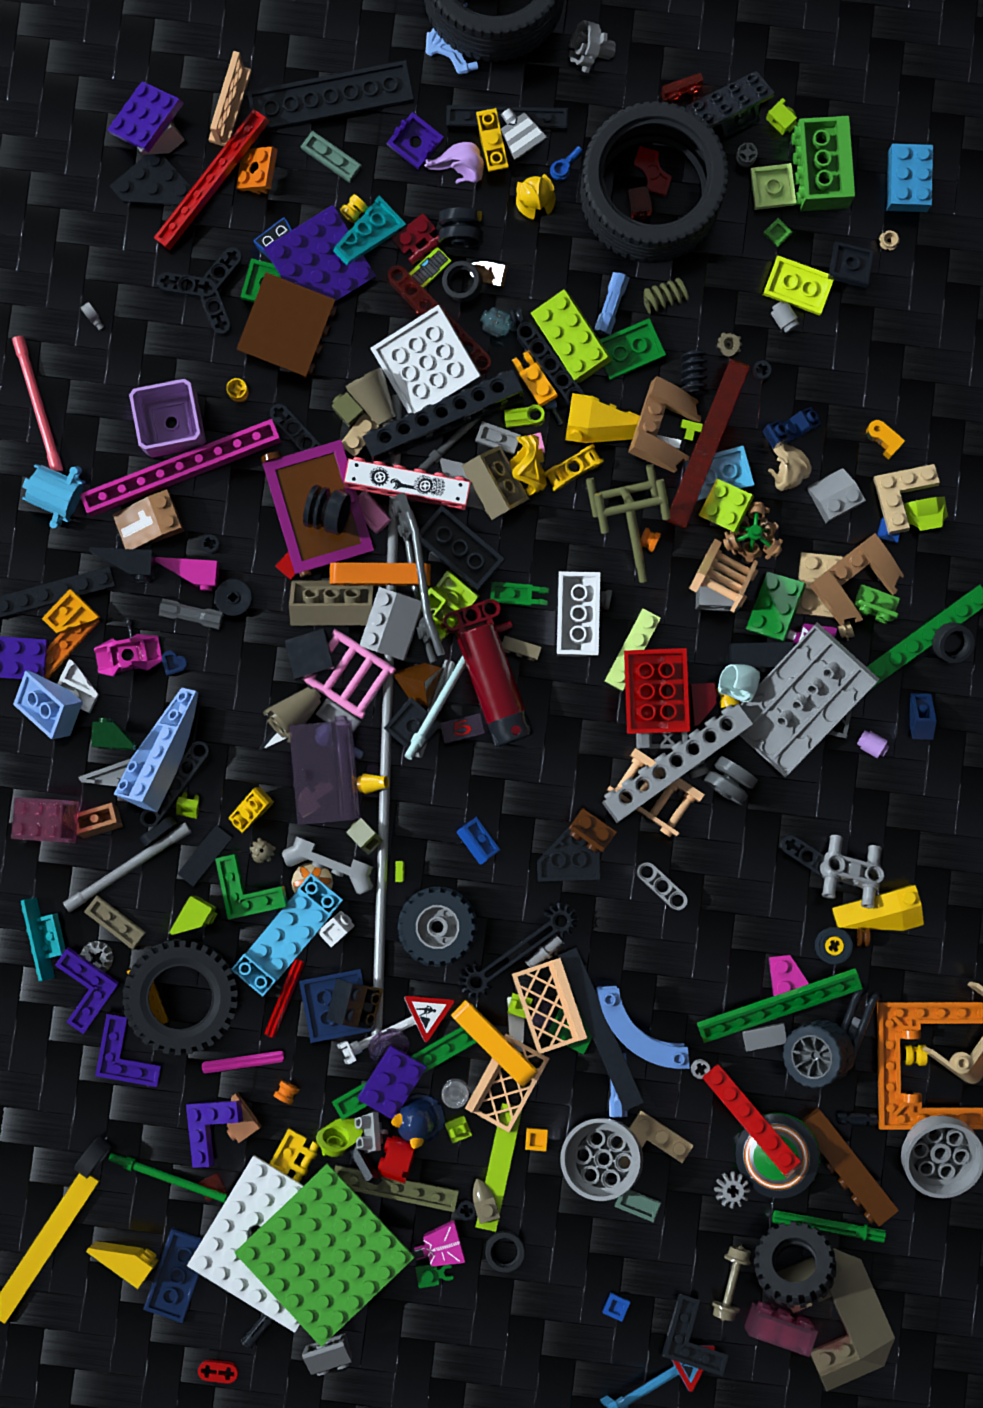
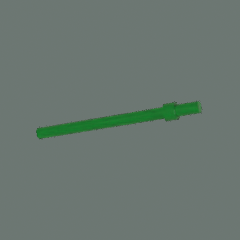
M114 1153L110 1154L109 1161L122 1165L126 1170L144 1173L223 1203L227 1200L228 1195L141 1164L136 1162L134 1158H125Z

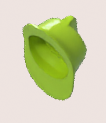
M347 1117L342 1120L339 1118L318 1131L316 1141L321 1147L324 1157L327 1155L339 1157L356 1143L357 1138L362 1136L363 1130L356 1129L355 1119Z

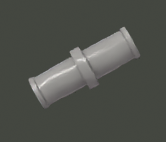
M555 933L545 944H540L537 947L538 950L525 960L526 964L531 968L540 965L546 959L549 960L551 954L564 944L563 940Z

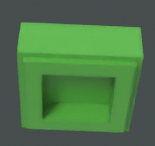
M778 218L763 234L778 248L792 234V231Z

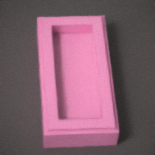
M363 491L358 495L365 521L375 534H379L392 519L369 492Z

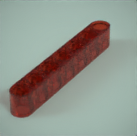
M396 265L390 268L388 272L389 283L420 316L439 305L402 266ZM396 273L403 275V278L399 281L394 280L392 277ZM409 288L417 290L414 295H408L406 291ZM423 302H428L431 304V307L424 310L420 305ZM443 309L453 328L459 333V338L463 345L473 347V351L469 355L474 364L476 365L479 360H485L488 363L484 368H479L476 365L481 375L487 374L491 369V358Z

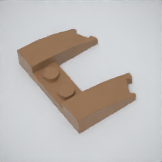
M657 376L650 384L628 453L675 473L678 470L676 465L680 461L683 463L688 461L689 456L656 436L665 408L700 423L701 415H697L696 405L699 403L698 400L676 385Z
M876 533L809 584L810 588L840 625H844L845 619L855 618V622L863 620L841 587L860 570L869 565L892 596L898 590L895 588L898 578L902 579L904 576Z

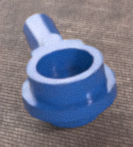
M577 146L566 159L555 161L550 167L551 176L559 181L568 178L570 165L583 153V150Z

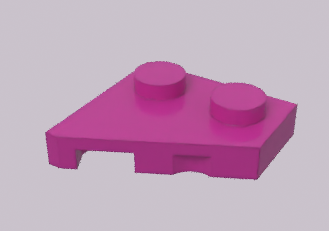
M791 955L769 957L773 996L809 984Z

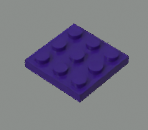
M142 81L107 130L112 135L149 153L184 103L179 98Z

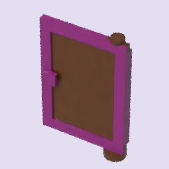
M341 440L282 457L279 451L271 452L261 457L295 575L300 574V577H307L312 575L311 570L374 552L357 491L344 487L348 461ZM314 485H320L322 489L328 487L331 495L335 490L347 492L351 495L349 517L340 535L325 532L324 524L319 530L314 529V527L308 528L304 526V507L308 494Z

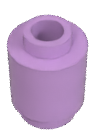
M864 730L857 742V745L861 746L860 749L876 758L879 755L883 757L889 748L886 745L888 740L872 731Z

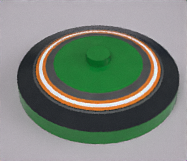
M784 1113L764 1114L762 1116L799 1158L803 1166L789 1178H786L744 1128L736 1145L738 1170L743 1175V1179L749 1182L748 1185L764 1196L779 1199L795 1196L804 1191L817 1175L820 1166L818 1142L810 1128L798 1118Z

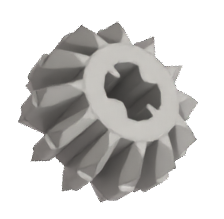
M733 1171L730 1173V1178H728L726 1173L722 1174L725 1180H716L721 1187H714L716 1192H721L717 1194V1200L723 1199V1206H726L729 1202L730 1208H734V1202H737L738 1206L741 1207V1198L744 1201H748V1197L744 1193H750V1189L744 1187L749 1182L747 1180L742 1181V1174H739L735 1179ZM734 1185L737 1192L734 1191L735 1194L731 1195L727 1189H731L730 1186Z

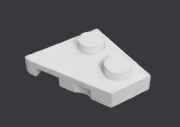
M69 659L57 684L70 690L83 702L80 709L91 713L99 694L74 661Z

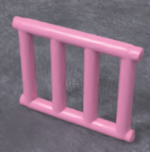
M334 629L332 632L333 637L329 642L331 653L340 641L347 645L349 649L325 684L315 679L317 674L302 680L355 716L363 719L366 714L364 711L389 674L392 675L396 668L368 649L359 646V643L342 632ZM357 652L366 659L340 696L331 689ZM374 663L383 670L357 707L349 702L348 699Z

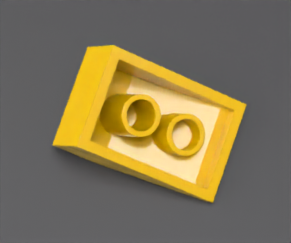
M95 1241L86 1251L137 1289L146 1280L159 1261L156 1258V1254L149 1249L144 1250L143 1248Z

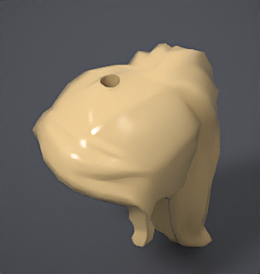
M787 444L773 449L778 456L777 461L781 462L779 473L776 474L773 469H769L768 472L775 478L777 489L780 491L792 489L801 484L803 479L810 476L812 468L810 461L801 450Z

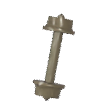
M742 1245L739 1247L730 1246L728 1253L724 1255V1258L732 1261L733 1264L723 1302L713 1301L712 1303L714 1306L713 1315L720 1318L722 1322L725 1320L734 1321L736 1314L740 1312L738 1307L731 1305L741 1264L752 1265L750 1261L751 1252L744 1249Z

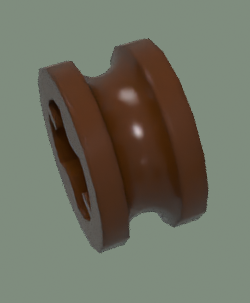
M858 927L857 946L865 944V946L869 947V928L862 930L861 927Z

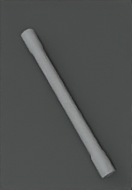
M184 822L164 838L85 890L64 901L65 908L68 912H72L88 899L156 854L192 833L191 829Z

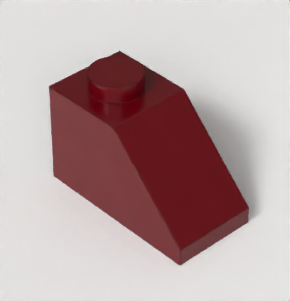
M715 683L688 685L690 727L698 726L716 705L718 690L715 688Z

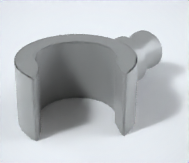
M89 302L81 307V310L90 322L97 326L98 330L104 327L99 319V315Z

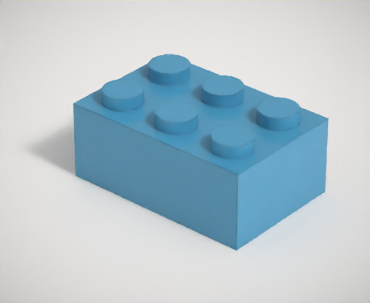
M891 145L888 150L887 211L927 212L932 205L933 145Z

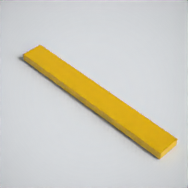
M80 1173L78 1174L0 1292V1321L4 1324L8 1321L100 1180L93 1175L86 1179Z

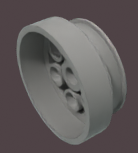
M930 1116L916 1123L908 1132L902 1146L901 1161L909 1181L918 1191L930 1197L950 1198L966 1192L980 1178L983 1171V1146L976 1133L965 1122L948 1116ZM937 1130L935 1133L929 1134L930 1131ZM957 1133L956 1136L950 1137L951 1134ZM922 1145L921 1148L915 1149L916 1146ZM938 1148H943L940 1152H935ZM959 1151H963L962 1154L956 1155ZM924 1163H929L926 1167H921ZM949 1166L946 1170H942L943 1167Z

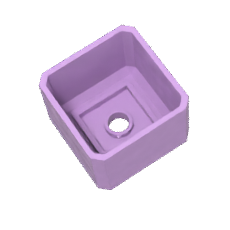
M186 379L135 388L129 394L138 444L150 457L193 450L204 446L206 443L197 392ZM169 418L177 420L174 428L166 427V421Z

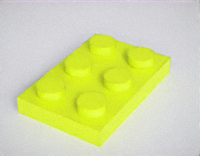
M777 255L763 295L784 303L788 302L789 305L820 316L834 280L828 279V273Z

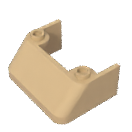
M968 983L969 987L983 996V986L979 983ZM983 1037L970 1055L964 1052H957L949 1061L933 1049L927 1047L922 1049L965 1082L975 1084L983 1077Z

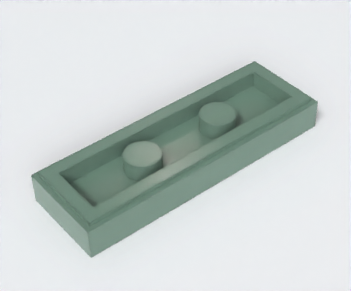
M314 131L309 134L301 145L303 151L349 183L352 182L362 168L361 164Z

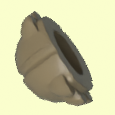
M722 333V338H718L719 343L717 344L722 354L730 357L736 352H740L739 347L742 343L739 340L741 337L731 333Z
M258 838V842L254 841L253 847H250V851L253 853L252 858L257 863L270 862L271 857L275 855L273 851L276 848L267 841Z

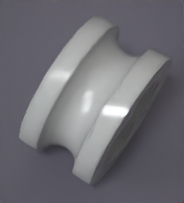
M703 1059L695 1060L691 1065V1072L698 1079H703L702 1077L710 1071L709 1064ZM699 1063L702 1066L703 1064L706 1066L704 1069L705 1073L702 1075L699 1072L698 1074L695 1072L697 1069L696 1065Z

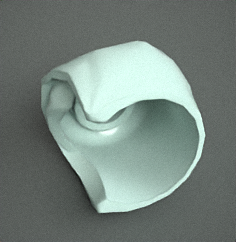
M730 664L726 666L720 675L719 693L742 702L752 701L758 689L760 672L756 668L745 664Z

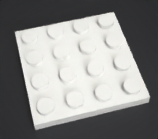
M437 305L371 347L373 354L408 413H416L429 404L434 405L444 397L451 396L481 377L480 372L441 305Z

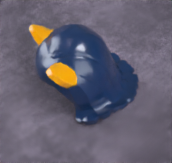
M419 1093L412 1095L411 1098H407L399 1114L395 1115L391 1121L392 1125L398 1128L401 1137L405 1141H410L413 1149L422 1146L424 1141H433L444 1127L445 1115L442 1105H438V1101L427 1094L422 1095Z

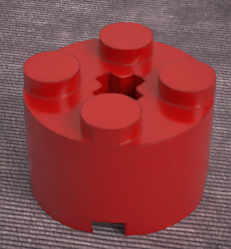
M393 1135L392 1138L387 1137L384 1146L386 1156L380 1159L378 1173H381V1177L405 1184L406 1178L404 1176L408 1177L415 1156L413 1154L414 1149H412L410 1141H405L403 1138Z

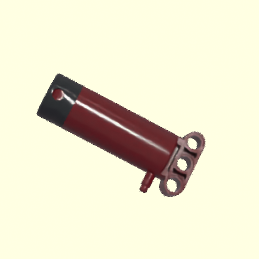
M488 599L446 614L442 618L440 625L445 633L455 632L496 747H500L531 736L534 732L498 634L512 628V622L509 621L495 625L493 619L500 613V605L496 600ZM485 606L493 607L494 614L486 613ZM466 612H472L475 620L469 621L466 618ZM447 618L455 620L456 626L454 628L447 625Z

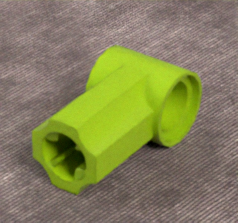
M539 405L504 410L506 428L531 425L537 427L545 421L544 409ZM534 411L540 412V419H531V413Z

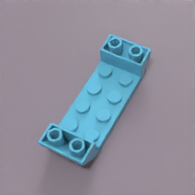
M310 873L300 885L298 891L289 900L288 907H284L231 970L261 996H264L331 917L343 899Z

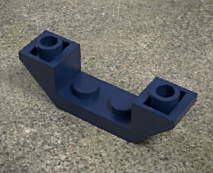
M809 407L786 421L781 422L777 420L768 424L763 430V434L771 447L775 449L796 440L822 423L819 420L818 414L812 407Z

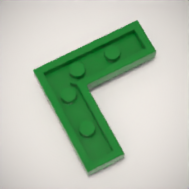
M237 854L215 859L228 920L288 907L284 886L245 894Z

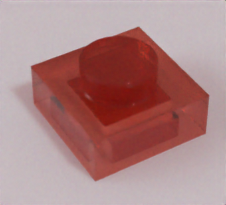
M218 1172L198 1182L199 1185L221 1193L227 1191ZM205 1196L207 1202L212 1200V1198Z

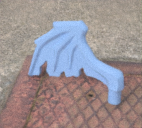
M467 2L462 4L465 7L468 6ZM434 28L431 32L427 33V55L433 56L438 53L449 57L458 74H467L470 71L478 70L477 61L466 63L462 54L458 50L452 49L449 44L447 45Z

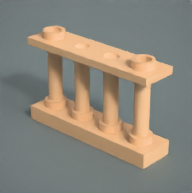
M714 539L689 589L697 592L700 586H706L734 601L730 611L734 612L737 606L742 607L747 598L744 593L750 580L753 581L758 573V570L755 569L758 561L754 560L752 566L748 568L722 554V551L719 550L722 542Z
M635 748L630 755L633 758V763L615 788V791L617 792L623 787L621 785L622 782L629 777L633 778L638 769L642 768L643 765L646 766L648 764L649 767H652L656 762ZM655 769V777L658 779L662 777L664 779V771L662 769ZM678 778L665 788L650 812L641 806L636 810L661 826L660 831L667 836H677L679 832L674 827L690 803H694L695 800L700 802L704 794L681 778ZM646 782L640 788V791L648 790V784ZM609 786L608 789H607V791L610 792V791L613 790L614 788H612L611 786ZM679 789L685 793L683 795L684 799L666 824L658 819L657 815L673 791ZM621 794L622 801L627 804L631 802L629 798Z

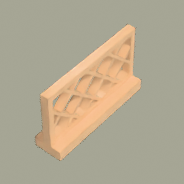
M233 51L210 127L209 142L225 146L233 136L252 73L251 69L244 67L240 52Z
M561 958L512 974L538 1054L587 1038ZM547 966L551 973L548 982L537 977L540 969ZM537 970L535 975L530 974V972ZM526 974L533 978L528 989L520 985L518 976ZM535 979L546 984L541 995L530 990ZM548 986L557 991L558 995L554 1002L543 997ZM528 993L539 997L535 1008L526 1004L525 1000ZM542 999L553 1004L548 1015L537 1011ZM555 1006L563 1009L564 1016L561 1022L550 1017ZM528 1009L533 1011L531 1016ZM535 1013L546 1017L541 1029L533 1025L532 1019ZM548 1020L559 1024L555 1035L544 1031ZM562 1026L570 1030L571 1039L564 1041L557 1037ZM544 1033L553 1039L548 1047L541 1049L539 1039L541 1034Z
M506 1033L504 1037L513 1046L516 1044L521 1047L527 1060L534 1056L544 1060L540 1068H537L538 1073L531 1079L530 1086L521 1088L520 1084L517 1083L518 1090L507 1092L504 1081L512 1079V1077L503 1078L501 1074L502 1067L492 1058L465 1109L510 1132L550 1058L543 1054H538L536 1050ZM526 1051L532 1054L527 1056ZM499 1073L500 1079L495 1080ZM501 1082L504 1094L492 1096L490 1089L492 1084ZM527 1090L523 1097L522 1091ZM488 1091H489L490 1098H486V1099H485V1097H486V1095H487V1093H488ZM520 1092L521 1103L511 1107L508 1095ZM505 1096L508 1108L497 1111L493 1099ZM491 1100L494 1112L488 1114L481 1112L479 1108L482 1102ZM517 1108L516 1112L513 1115L512 1109ZM510 1111L512 1119L508 1126L499 1121L498 1113Z

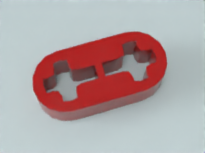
M209 1359L203 1361L198 1368V1375L202 1380L219 1383H232L239 1373L237 1365L228 1361ZM206 1365H210V1369L217 1370V1372H211L209 1375H206V1371L202 1369ZM227 1367H229L234 1374L228 1378L226 1373H221L220 1371H226Z

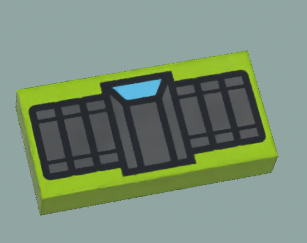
M437 247L408 276L423 290L452 261Z

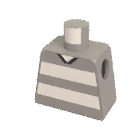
M510 107L501 114L507 124L501 128V132L514 161L547 139L546 135L525 113L517 117Z

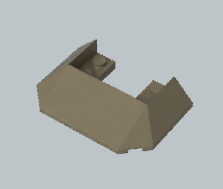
M835 1248L833 1249L837 1273L836 1277H834V1285L832 1289H828L827 1296L824 1299L820 1297L818 1302L832 1297L847 1335L809 1351L826 1391L884 1367L895 1340L862 1260ZM812 1256L777 1273L788 1282L804 1281L815 1271V1258ZM812 1303L806 1304L807 1307L812 1305ZM795 1305L794 1308H791L793 1313L805 1309L800 1308V1305Z

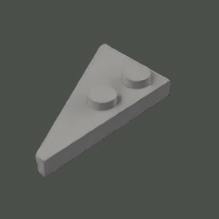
M131 759L80 776L79 780L84 783L117 787Z

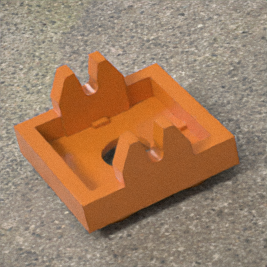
M274 147L248 149L240 160L236 189L251 191L257 194H261V192L267 193L268 189H271L278 149ZM257 162L258 170L252 174L251 166Z

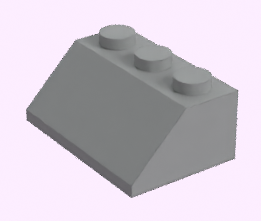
M379 587L359 646L405 661L422 611L421 601Z

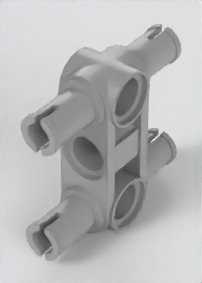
M831 835L829 850L820 865V871L824 878L822 896L826 898L836 897L838 881L861 887L863 889L861 906L868 909L875 906L876 891L880 888V882L884 878V872L879 864L882 848L876 845L868 846L867 862L853 859L841 854L843 837ZM830 863L834 865L835 870L831 868ZM869 874L873 876L874 880L869 877Z

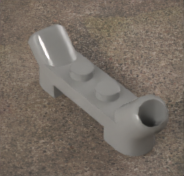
M296 836L293 846L284 849L282 852L284 861L289 867L309 859L313 861L312 865L320 869H324L325 866L332 869L331 873L343 877L344 874L349 875L353 887L359 895L373 888L369 877L373 869L372 866L353 859L350 867L315 853L316 844Z

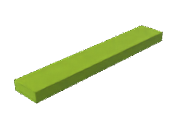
M502 1102L501 1110L508 1108V1104ZM517 1108L512 1109L513 1115L516 1112ZM522 1110L510 1132L497 1126L485 1184L490 1188L494 1196L499 1215ZM510 1111L500 1113L499 1121L508 1126L512 1118ZM477 1217L475 1227L496 1232L499 1218L480 1224Z

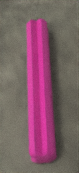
M283 1051L207 1061L202 1063L203 1073H212L284 1062L285 1057Z

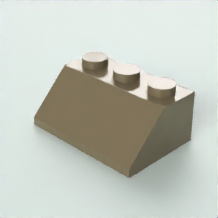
M500 445L462 465L466 477L473 485L476 495L480 498L491 520L529 500L520 481L513 477V470H511L510 463Z

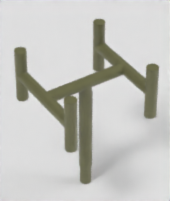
M654 464L646 466L649 481L602 492H596L594 478L586 479L593 517H598L602 534L609 532L607 516L626 512L640 583L647 582V575L635 510L660 505L662 519L668 520L671 518L664 479L657 480ZM650 489L652 498L634 502L630 494ZM622 496L625 504L608 508L604 506V499Z

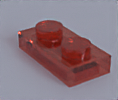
M701 73L662 86L661 94L663 100H675L681 94L687 92L692 94L699 91L703 84V77Z

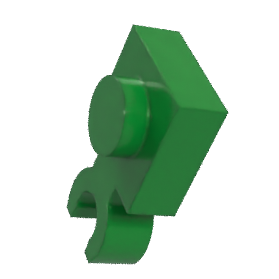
M431 1264L415 1267L419 1288L440 1285V1278L446 1281L454 1278L453 1275H446L444 1273L445 1269L452 1268V1264L442 1265L441 1268L431 1266Z

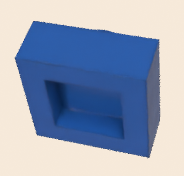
M882 518L877 536L880 540L898 543L900 533L889 535L885 520Z
M610 1292L602 1312L622 1322L630 1300Z

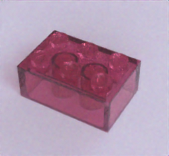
M15 797L11 839L76 843L79 801Z
M758 1302V1305L751 1304L744 1326L749 1336L810 1357L818 1333L813 1324L810 1323L811 1320L802 1316H798V1319L790 1316L791 1313L782 1309H778V1312L770 1309L771 1306L762 1302Z

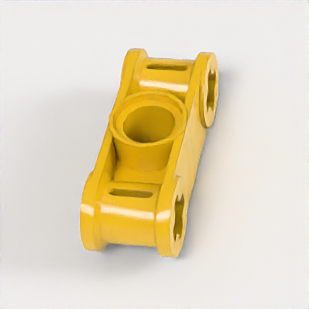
M594 444L587 446L576 455L543 473L551 482L554 492L604 463V460L600 459L596 453ZM576 464L579 467V471L572 472L568 466Z

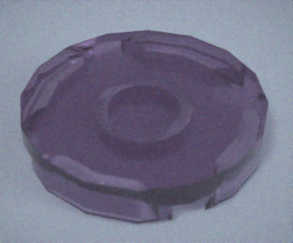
M389 1028L383 1033L381 1031L371 1039L368 1046L369 1056L373 1063L379 1064L390 1044L407 1054L409 1051V1041L404 1032L399 1029Z

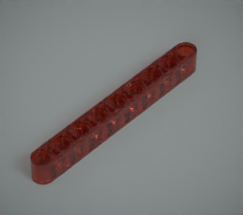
M732 358L730 359L671 505V518L666 520V522L686 529L747 377L750 365Z

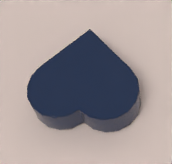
M171 650L164 652L162 655L166 676L177 674L187 669L188 661L185 657L178 656Z

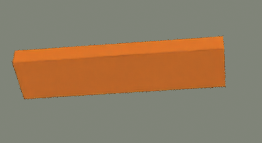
M98 619L62 631L48 646L46 679L50 678L99 624L100 621Z

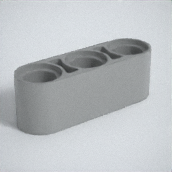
M651 863L639 865L637 869L638 877L669 907L681 910L687 905L686 895ZM645 866H649L652 869V875L649 878H645L641 874V870ZM661 880H664L668 885L665 892L657 890V883ZM678 894L682 897L683 902L680 906L676 907L672 904V898Z

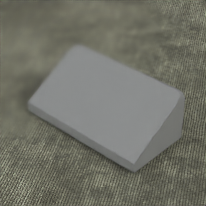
M784 1023L742 1031L746 1052L786 1043Z

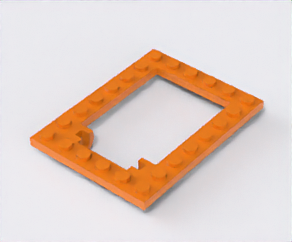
M877 1002L880 1130H908L922 1119L937 1115L959 1119L972 1129H983V1107H922V1093H901L900 1038L921 1039V1024L983 1023V1002Z

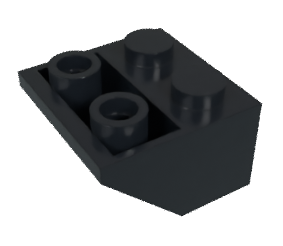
M336 979L326 1020L345 1026L373 1030L383 989L353 981Z

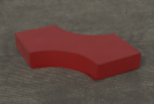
M639 146L633 167L639 169L644 174L647 181L646 192L666 198L672 176L665 173L660 167L658 151Z

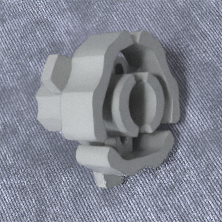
M583 20L577 25L575 32L571 36L569 47L575 51L570 50L569 57L572 63L582 66L583 72L589 73L591 65H593L597 57L607 60L613 58L616 52V44L614 41L607 40V33H601L599 24Z

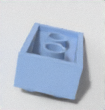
M26 670L13 705L48 737L56 739L71 735L83 702L70 690Z

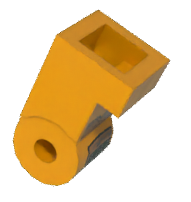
M880 420L872 421L866 429L867 437L872 441H877L886 449L883 455L887 459H890L905 442L903 438Z

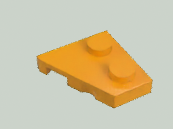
M69 589L42 619L56 633L96 620L100 616L78 594Z

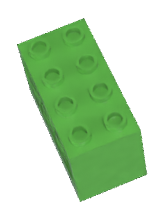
M849 116L800 119L798 125L794 127V133H792L791 137L792 145H795L796 153H793V164L797 165L794 181L799 189V192H796V204L800 205V211L849 208L855 197Z

